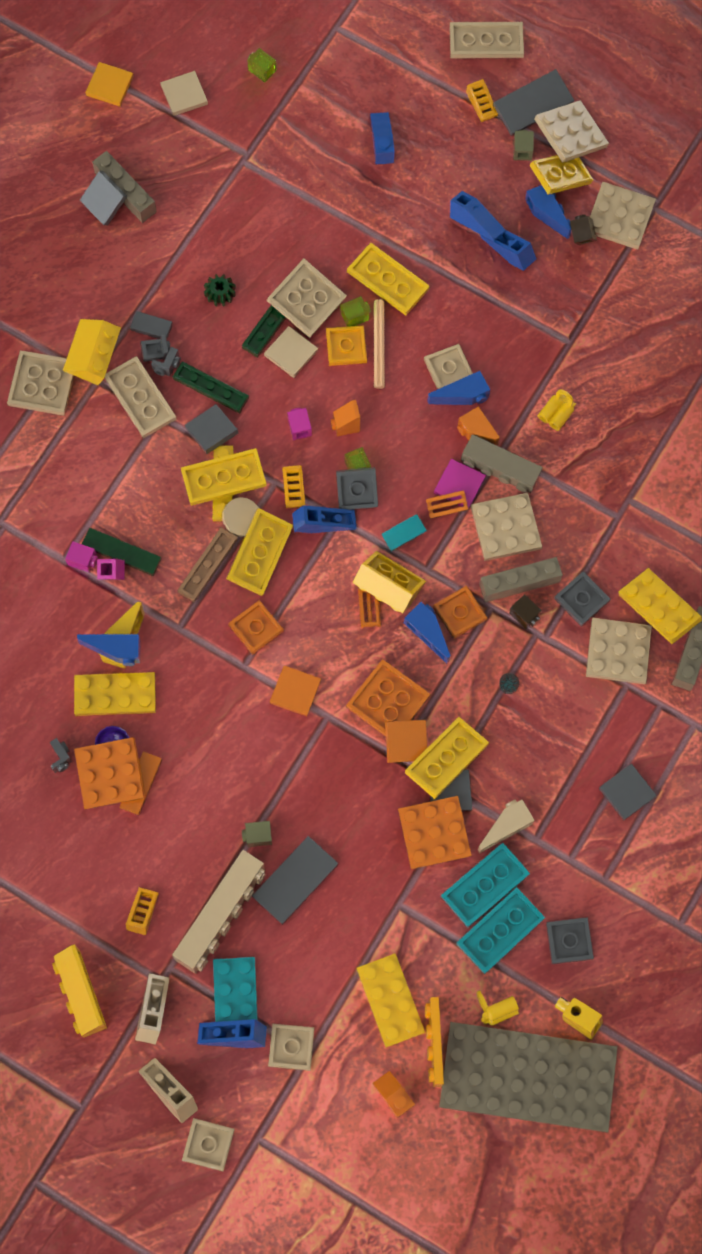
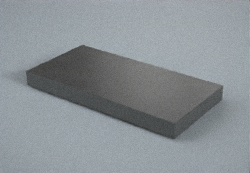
M555 69L495 101L493 106L512 136L515 134V131L523 130L536 123L534 119L537 114L571 104L575 100Z
M308 836L252 897L283 925L338 866V863Z

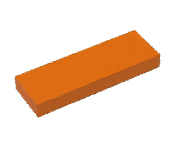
M143 751L139 764L145 798L121 802L120 809L139 816L162 758Z

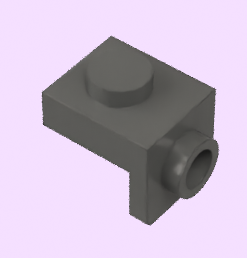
M161 335L160 339L146 340L140 343L144 362L164 360L170 350V342L166 341L165 335Z
M171 347L164 363L156 360L152 361V369L156 374L171 376L174 368H178L181 358L179 357L178 349Z
M56 738L50 742L60 758L51 765L54 773L65 771L72 762L67 754L70 750L64 741L60 743Z

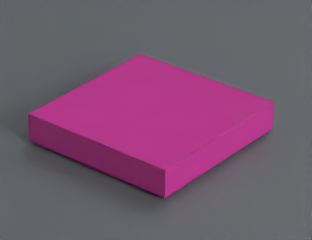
M451 459L434 490V494L442 496L464 490L469 509L486 475ZM457 496L446 500L455 501L462 499V496Z

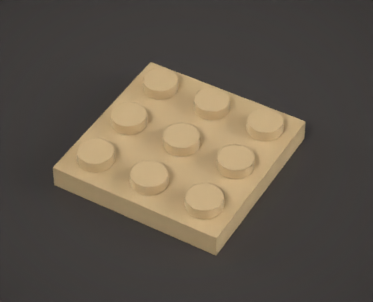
M581 100L537 114L534 119L562 162L607 148L609 144Z
M602 182L590 218L593 219L596 236L638 250L656 199Z
M303 259L266 301L310 338L343 302L347 295L308 261Z
M20 350L7 401L8 406L65 416L74 375L62 371L66 358Z
M528 493L471 504V511L484 561L542 549Z
M592 618L586 677L646 684L652 626Z

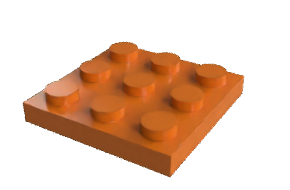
M382 659L347 703L346 708L386 736L385 722L411 721L431 694Z
M134 737L74 749L84 809L145 798Z
M458 796L398 809L411 869L471 857Z

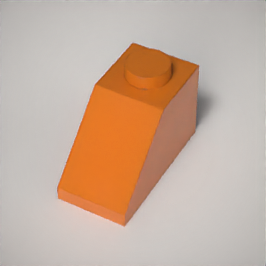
M356 400L350 401L333 412V419H330L332 431L336 430L337 437L360 432V414Z
M479 406L459 417L457 428L462 436L465 435L470 440L473 434L494 445H498L500 437Z
M390 1071L372 1083L396 1118H399L414 1107V1102Z

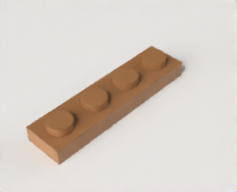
M221 527L177 590L178 593L195 603L237 542L238 537Z

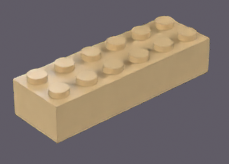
M242 850L172 954L176 962L195 974L198 970L202 971L208 962L206 960L210 953L214 954L220 944L218 940L222 935L225 937L231 928L230 922L233 918L237 919L243 910L241 908L244 901L248 902L251 899L256 883L260 884L266 875L263 862Z

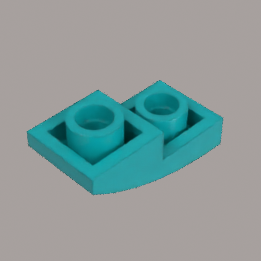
M418 514L381 535L389 549L394 551L427 532Z

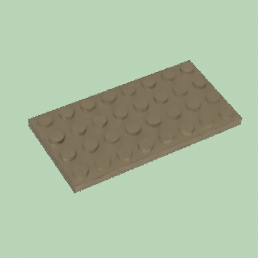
M450 1022L443 1073L444 1084L441 1088L439 1108L608 1133L617 1046Z

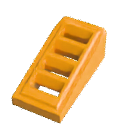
M481 79L468 84L466 93L480 121L484 122L498 116L484 80ZM489 108L491 110L486 113H482V111L487 110Z
M302 466L282 467L286 508H298L305 505ZM299 481V484H288V482ZM300 489V492H288V490ZM301 497V500L289 501V498Z
M138 888L126 922V929L128 931L142 935L147 934L159 892ZM141 896L152 900L151 902L141 900ZM138 905L146 906V907H149V908H148V909L140 908V907H138ZM136 913L146 915V917L137 916Z

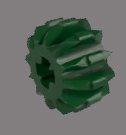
M215 274V279L209 277L208 283L204 284V289H206L204 295L208 297V302H214L215 306L221 303L224 307L226 301L231 303L232 297L236 296L234 291L236 285L232 283L231 277L226 279L225 274L221 277Z

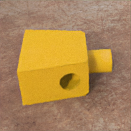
M560 997L555 1004V1008L563 1012V1020L590 1040L593 1039L603 1024V1016L576 998L569 1002ZM575 1012L580 1013L578 1016L573 1015Z

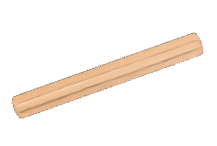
M377 299L374 301V387L376 389H383L385 385L384 300Z

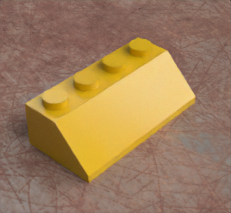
M75 944L53 956L55 962L52 963L55 974H60L62 982H59L62 994H67L69 999L66 1002L67 1009L70 1014H74L76 1019L73 1022L74 1029L77 1034L80 1033L84 1038L107 1029L81 952Z

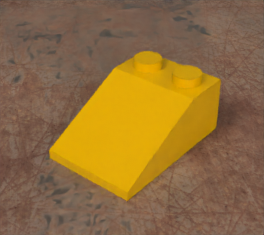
M135 603L105 634H138L145 615L142 603ZM99 654L102 662L126 668L123 663H118Z

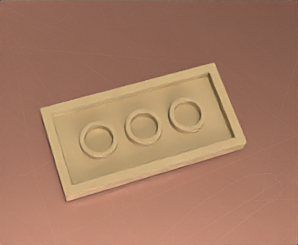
M450 22V58L524 57L523 22Z
M137 356L105 374V380L143 439L177 420Z

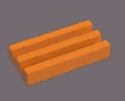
M464 490L426 499L430 519L469 510ZM462 496V499L433 506L431 504L432 502ZM460 503L464 505L463 507L433 513L435 509Z
M358 589L361 628L381 627L379 600L374 597L376 622H372L370 593ZM363 593H366L368 622L364 621Z

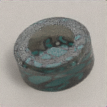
M512 673L504 674L499 681L500 690L505 694H513L517 691L519 687L518 677Z

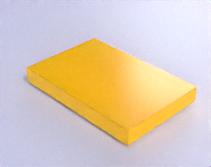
M555 155L532 161L530 167L548 195L588 185L593 181L592 176L579 157L562 162L559 156Z

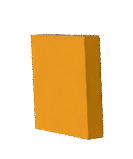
M99 62L85 92L86 96L120 107L134 75L132 72Z
M364 325L326 328L329 366L367 363Z

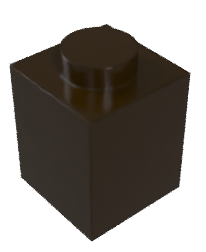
M579 215L575 217V220L570 221L575 244L583 245L597 241L592 218L586 215Z
M524 594L510 608L509 614L527 629L530 625L534 627L541 618L539 616L542 610Z

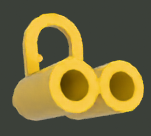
M559 389L556 395L549 399L537 417L542 422L548 423L554 430L559 431L574 412L576 403L573 402V397L567 391Z
M477 991L478 1001L484 1011L481 1018L483 1024L495 1025L519 1014V1008L513 996L488 1006L481 991Z

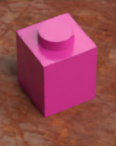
M294 408L287 412L293 440L312 436V428L306 408Z
M72 541L65 560L67 565L90 573L91 568H94L97 564L98 556L94 548Z
M97 559V579L125 580V560Z

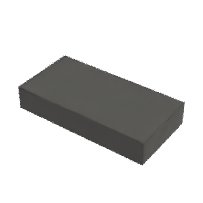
M136 311L130 330L160 339L161 335H165L167 341L173 323L172 321Z

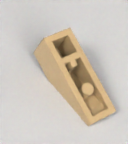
M515 799L505 805L506 808L478 848L479 853L533 825L535 820L523 800L517 802Z
M149 973L135 1040L156 1044L161 1030L169 977Z
M156 1058L139 1070L140 1075L181 1123L198 1111L193 1096Z

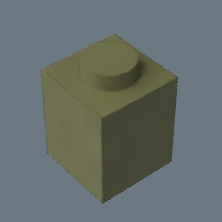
M515 131L513 160L532 161L534 131Z
M270 821L245 823L246 829L242 830L243 842H247L248 847L272 845Z

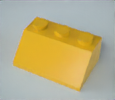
M80 319L62 371L99 385L105 377L121 327L104 320Z
M375 551L362 563L353 583L359 589L372 594L377 600L390 605L393 610L404 613L410 607L426 581L380 552Z

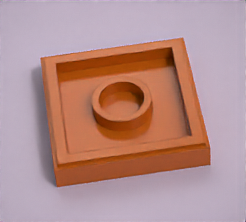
M467 585L433 605V608L453 639L488 619Z
M260 600L228 623V626L252 655L284 632V629Z
M283 666L270 699V704L308 717L321 683V678Z
M426 720L385 722L387 763L415 761L427 749Z

